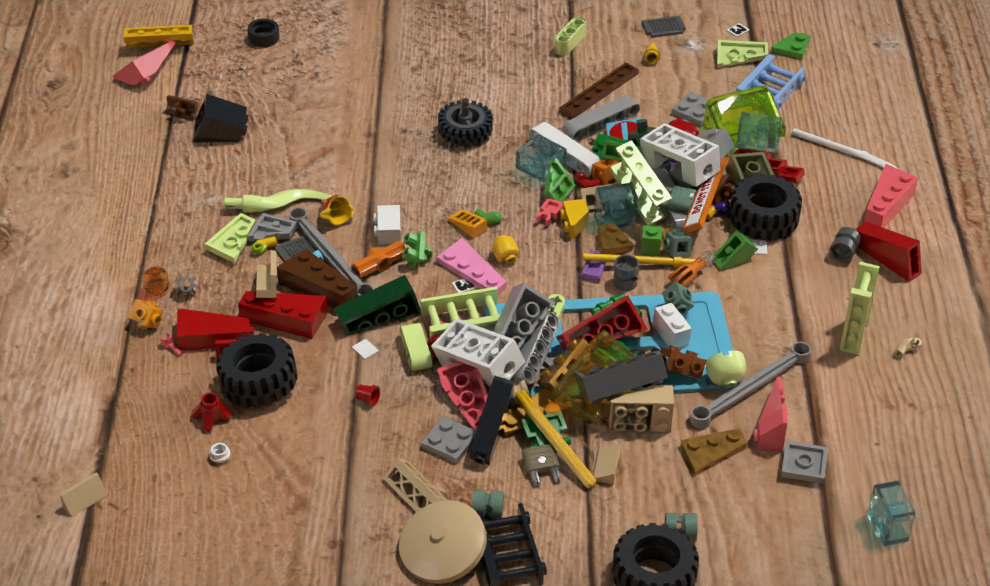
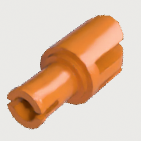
M698 257L691 264L684 263L671 273L668 279L671 281L675 278L673 283L677 281L686 287L696 279L697 273L705 268L707 263L705 260L700 263L703 258Z

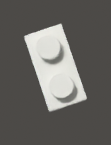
M400 205L377 206L378 213H374V224H378V226H374V237H378V244H393L401 241Z
M673 303L656 307L652 326L668 347L669 345L678 348L688 346L692 328Z

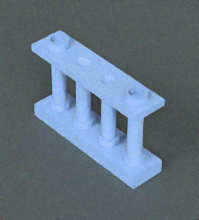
M768 54L736 88L735 102L741 104L745 99H753L770 106L768 115L772 116L776 111L780 110L782 104L799 85L804 83L806 78L804 75L805 68L801 67L797 73L775 66V56ZM774 72L776 74L787 77L790 80L789 82H786L779 78L773 77L769 74ZM767 81L783 88L779 91L761 84V82ZM758 89L775 97L769 99L753 91Z

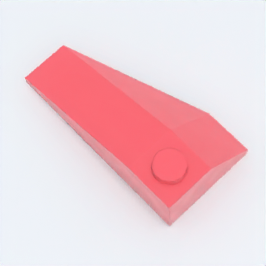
M172 40L132 61L114 74V79L133 86L139 83L144 85L151 80L149 77L157 71L176 41Z
M781 377L776 378L759 419L758 429H754L753 440L757 442L758 450L783 451L788 420Z

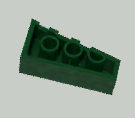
M405 275L334 308L347 336L370 330L374 325H388V321L396 319L402 321L406 320L407 316L415 314L416 317L421 315V308L415 292Z

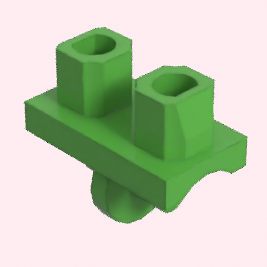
M420 231L417 234L409 232L404 236L403 243L409 245L410 248L407 247L403 251L402 259L409 261V268L415 269L417 263L426 262L427 259L433 256V250L428 247V244H425L426 232Z

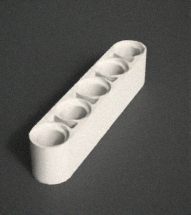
M542 122L529 130V137L535 144L577 172L584 173L585 177L592 175V164L601 160L596 154L547 122Z

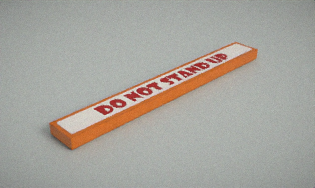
M728 153L720 160L721 171L699 185L683 226L685 234L703 228L727 163Z

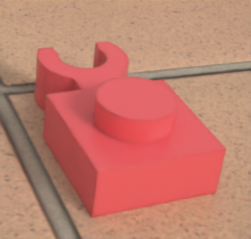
M547 198L537 214V223L544 219L545 225L548 226L551 223V218L557 219L560 215L563 203Z

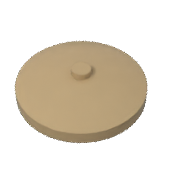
M453 500L434 502L418 510L405 524L399 540L400 556L408 571L417 579L432 584L449 583L465 576L478 564L486 547V529L480 516L470 506Z

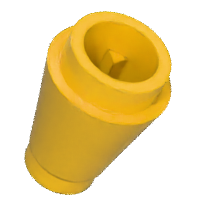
M654 43L647 45L643 56L644 60L649 64H655L660 59V53Z

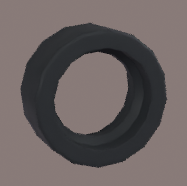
M271 19L254 20L247 28L248 40L254 46H272L278 42L280 37L279 25ZM263 31L270 32V33H267V34H258V32H263Z

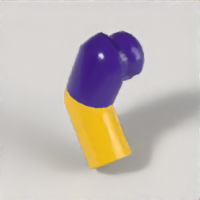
M720 202L711 205L706 220H710L718 211L725 215L729 211L727 203Z

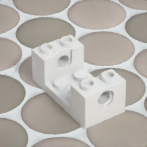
M664 123L640 138L641 154L650 167L656 169L666 160L675 159L681 162L682 181L695 187L721 171L719 145Z
M457 318L431 345L442 367L458 361L476 367L488 386H491L494 375L510 380L525 363L514 339Z

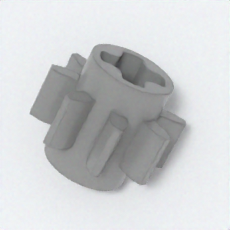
M187 272L186 276H182L179 273V281L174 280L179 286L175 290H183V296L188 291L193 294V287H198L193 282L197 278H190V272ZM186 279H188V282L191 283V286H187L186 289H184V286L181 285V281L184 282Z

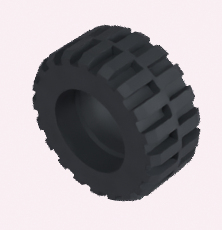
M760 174L759 176L751 175L749 178L746 177L741 182H738L732 190L729 208L730 221L743 235H749L752 239L758 238L764 241L770 239V241H774L777 238H785L798 226L802 196L790 181L787 182L782 177L777 178L776 175L766 176L765 174Z
M259 333V335L249 334L248 337L242 336L237 341L229 343L228 347L221 351V355L217 359L216 370L222 393L232 403L238 406L241 404L246 408L250 406L260 408V406H270L275 401H281L282 397H286L294 388L298 378L291 346L282 338H277V336L272 334L268 336L265 333ZM265 368V369H263V370H261V371L250 372V371H253V370H256V369Z
M649 523L647 526L644 524L638 525L636 529L631 528L626 531V535L623 534L615 545L612 564L613 583L616 586H695L699 566L697 548L692 541L690 542V538L685 533L681 534V531L675 527L672 529L667 524H662L661 526L656 525V523ZM655 559L669 564L673 569L667 572L655 573L641 568L638 563L644 560Z

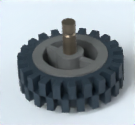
M464 98L462 102L457 100V104L454 101L450 102V106L446 104L438 113V132L441 134L442 139L445 138L446 142L451 140L453 145L456 142L458 146H462L463 143H466V146H470L471 142L473 145H477V141L483 143L484 139L487 140L492 134L493 115L491 110H488V107L486 105L483 106L480 102L476 105V101L472 100L469 103V99Z

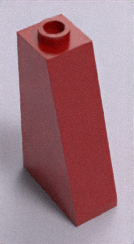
M865 222L855 229L861 236L858 248L897 275L910 282L922 274L919 240L869 222Z
M177 309V342L180 351L216 348V340L236 339L237 341L242 336L248 337L249 334H254V326H250L249 318Z

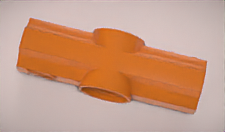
M397 241L381 250L375 247L368 252L367 257L351 264V269L358 278H362L376 270L384 272L390 267L392 262L402 257L403 251L406 249L404 243Z

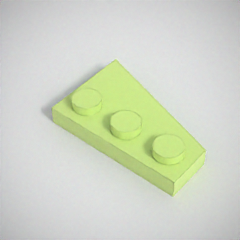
M718 40L717 68L760 61L768 55V42Z
M240 213L205 243V249L235 264L248 241V234L256 224L255 219Z

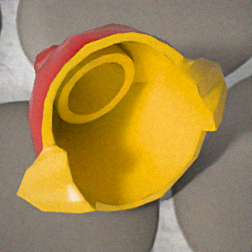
M333 195L321 201V213L319 216L332 225L340 226L355 214L354 208L344 196Z

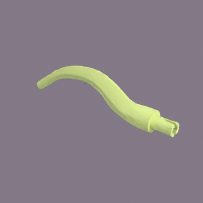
M291 189L268 197L243 195V198L225 197L224 209H243V213L264 212L281 208L298 199L324 200L331 197V195L314 190Z

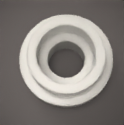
M224 443L214 444L209 451L210 459L216 463L227 461L231 455L230 449Z

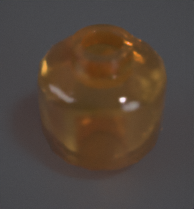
M156 266L147 269L143 274L145 290L156 296L165 293L169 288L168 272L164 268Z

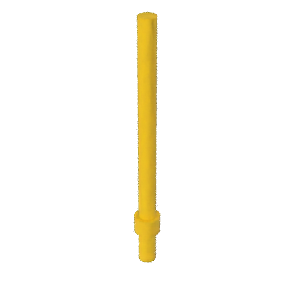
M583 253L582 261L615 262V259L620 255ZM634 256L638 259L639 264L672 265V267H680L684 263L691 264L696 260L682 257Z

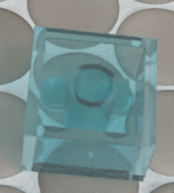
M741 112L736 148L777 153L782 117Z
M538 134L516 151V168L544 183L547 180L549 164L552 159L557 158L563 168L566 166L567 149Z
M632 182L596 187L594 217L598 227L608 223H615L618 227L636 225L638 196Z
M893 481L874 485L873 492L870 495L867 517L875 527L877 538L881 539L884 546L908 542L916 513L900 482Z

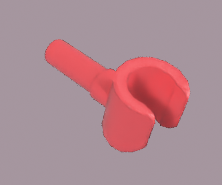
M166 333L167 339L160 337L163 348H170L179 357L182 356V352L174 345L171 333Z

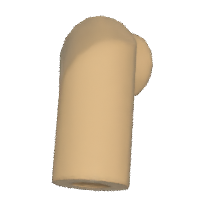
M917 337L903 339L895 349L894 355L897 358H902L906 352L918 350L922 344L921 340Z

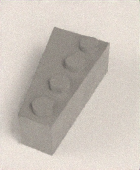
M725 128L702 130L697 135L699 138L719 145L720 160L735 147ZM677 161L670 170V173L679 187L692 188L693 185L682 181L681 162Z
M525 283L514 286L493 332L514 339L520 349L525 339L535 330L534 328L543 320L548 310L556 302Z

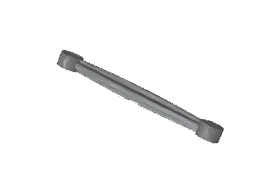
M295 207L289 211V220L297 221V228H301L329 264L358 287V296L361 293H367L374 289L371 284L362 283L340 254L308 221L306 209Z
M795 342L791 347V353L747 378L709 405L693 407L690 414L691 425L699 429L707 428L711 423L712 416L754 392L793 364L809 362L811 346L805 342ZM697 415H702V416H705L706 418H702V419H701V418H697V417H695V416H697Z

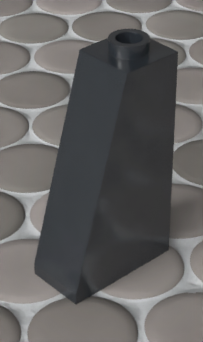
M494 375L470 449V459H473L476 463H486L489 465L491 463L513 402L515 381Z

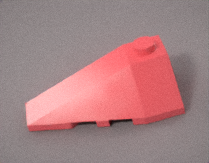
M460 361L437 369L443 389L472 428L477 430L489 393L479 370Z

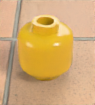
M501 235L493 241L492 251L498 262L511 264L516 260V257L519 255V248L511 236Z

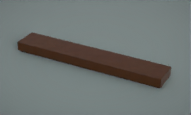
M625 62L559 107V113L570 119L577 117L638 75L639 69Z

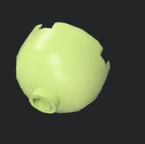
M729 351L730 355L724 356L721 352L706 360V372L714 384L725 388H733L744 378L747 367L744 354L740 351Z

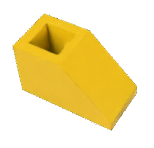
M585 199L563 201V209H560V218L564 220V231L568 232L570 240L574 239L588 225L589 210Z

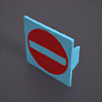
M641 118L606 123L607 135L628 140V134L637 130L636 121Z

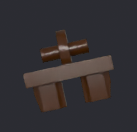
M171 95L167 96L166 113L172 114L177 118L196 119L199 107L198 102Z
M725 174L720 179L712 201L713 205L724 202L726 199H731V193L735 185L730 184V175Z

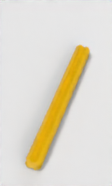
M524 390L515 394L516 401L588 489L592 488L597 482L594 476Z

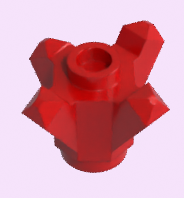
M206 393L202 396L201 402L192 410L191 417L197 420L201 417L204 420V430L210 432L213 429L214 422L220 419L223 421L229 420L231 412L221 403V400L215 393Z

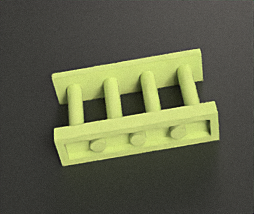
M632 141L617 147L616 151L622 158V162L611 166L609 171L647 226H653L663 221L665 215L660 210L659 205L670 201L672 197Z
M863 262L859 263L855 288H852L839 351L856 355L860 354L880 266Z
M491 287L420 299L421 316L430 315L433 326H429L430 339L441 336L451 325V323L441 324L437 313L449 312L453 322L456 318L459 319L456 310L467 308L471 319L463 321L493 331L501 315L498 314L495 306L498 303V288ZM487 305L490 316L479 318L476 307Z

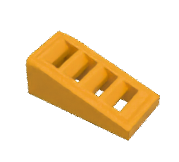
M463 209L448 217L451 223L472 238L487 230V220Z

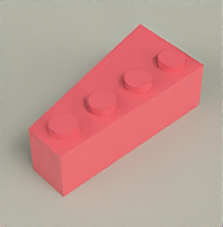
M885 164L868 204L864 223L869 222L885 228L915 195L918 177Z

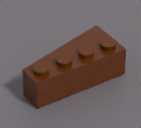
M307 249L277 266L278 284L291 286L292 290L296 292L302 291L308 295L327 296V305L332 308L358 297V287Z

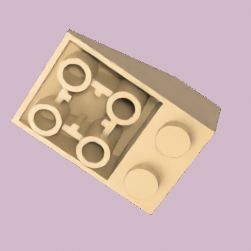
M651 385L611 400L609 431L671 432L674 409L673 385Z

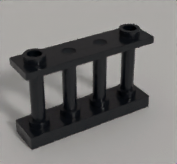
M518 504V515L487 521L482 519L480 511H476L485 526L486 532H488V529L520 524L522 530L519 533L502 536H487L481 562L488 586H500L503 580L536 575L538 584L543 585L547 569L545 562L540 560L529 526L530 515L528 511L525 512L523 504ZM525 541L527 549L501 554L492 553L491 550L496 545ZM530 558L533 565L507 571L497 570L496 567L498 563Z

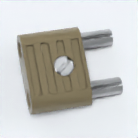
M551 444L526 448L521 452L527 473L532 477L534 486L541 484L539 475L552 473L555 482L561 481L559 473L560 464L555 449Z

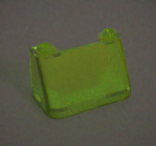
M765 85L716 96L709 99L706 103L703 127L705 130L725 128L735 147L738 144L739 136L768 129L770 136L773 138L785 136L786 126L771 91Z

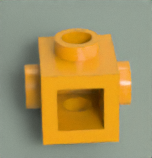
M135 299L128 318L136 321V325L142 329L147 330L148 327L156 329L162 320L164 311L158 308L156 302Z

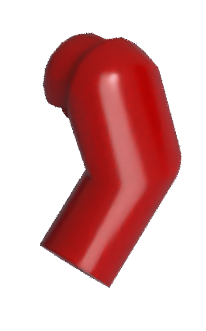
M577 173L575 175L576 184L582 188L600 186V179L587 180L584 173Z

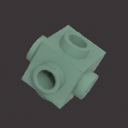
M681 229L666 232V237L663 240L664 250L671 257L691 256L692 237L685 234L684 230Z
M677 281L662 292L665 301L664 305L673 303L681 315L694 307L692 293Z

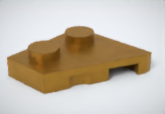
M615 223L599 225L597 233L599 244L602 245L601 254H614L633 250L634 244Z

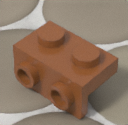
M669 345V349L661 347L659 353L662 356L668 357L666 370L698 379L702 378L706 360L698 358V353L689 350L686 351V354L681 353V348Z

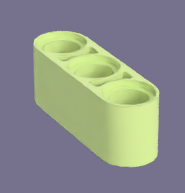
M572 18L556 35L555 53L557 55H568L585 37V18Z
M415 323L400 326L401 339L411 371L432 368L431 354L421 324Z

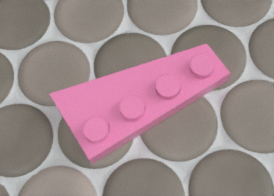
M463 238L437 256V263L480 289L497 287L499 294L507 286V282Z

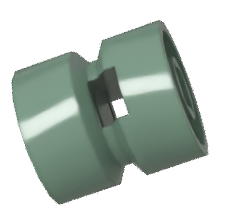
M473 490L472 508L475 511H480L482 519L485 516H488L490 519L502 518L504 492L491 491L490 494H487L485 490Z
M665 513L664 524L669 525V528L673 529L674 527L677 528V523H681L680 533H685L690 538V542L697 541V513H684L682 516H679L678 513Z

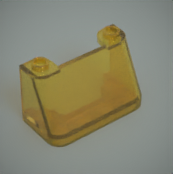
M603 329L591 339L577 360L568 367L567 373L557 381V386L552 388L546 397L586 423L591 424L594 422L596 424L603 417L601 413L603 406L610 399L611 395L604 397V400L598 403L588 402L580 396L574 372L581 370L582 374L588 373L591 367L605 366L608 368L611 362L625 360L627 363L630 362L629 358L634 357V355Z

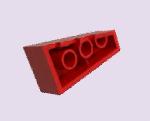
M246 291L238 303L239 317L249 318L250 323L313 339L328 313L327 296L276 293V298H256V291Z
M627 295L556 336L565 352L567 350L566 345L572 339L583 338L588 343L586 347L588 348L648 329L630 297Z

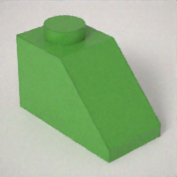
M643 225L641 255L660 256L662 227Z
M735 231L711 259L723 271L746 263L758 248L748 237Z

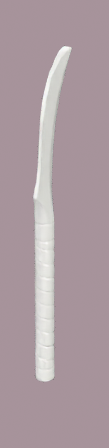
M793 129L792 135L867 160L882 168L885 167V164L897 168L893 164L879 159L866 151L853 149L822 137Z

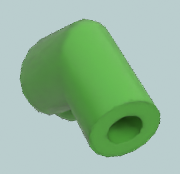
M479 208L474 213L487 220V225L502 221V215L498 212L485 213Z

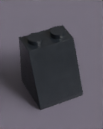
M206 94L195 119L193 142H239L241 136H245L248 128L246 126L249 117L246 114L247 107Z

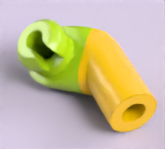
M276 237L257 240L252 245V252L254 254H262L267 248L277 246Z

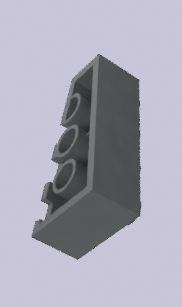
M654 351L630 357V362L627 363L625 360L611 362L608 368L605 366L591 367L588 373L582 374L581 370L574 372L580 396L588 402L598 403L603 401L604 397L610 395L611 397H618L623 395V391L626 390L637 391L642 389L643 385L649 383L651 385L662 383V379L668 378L662 354Z

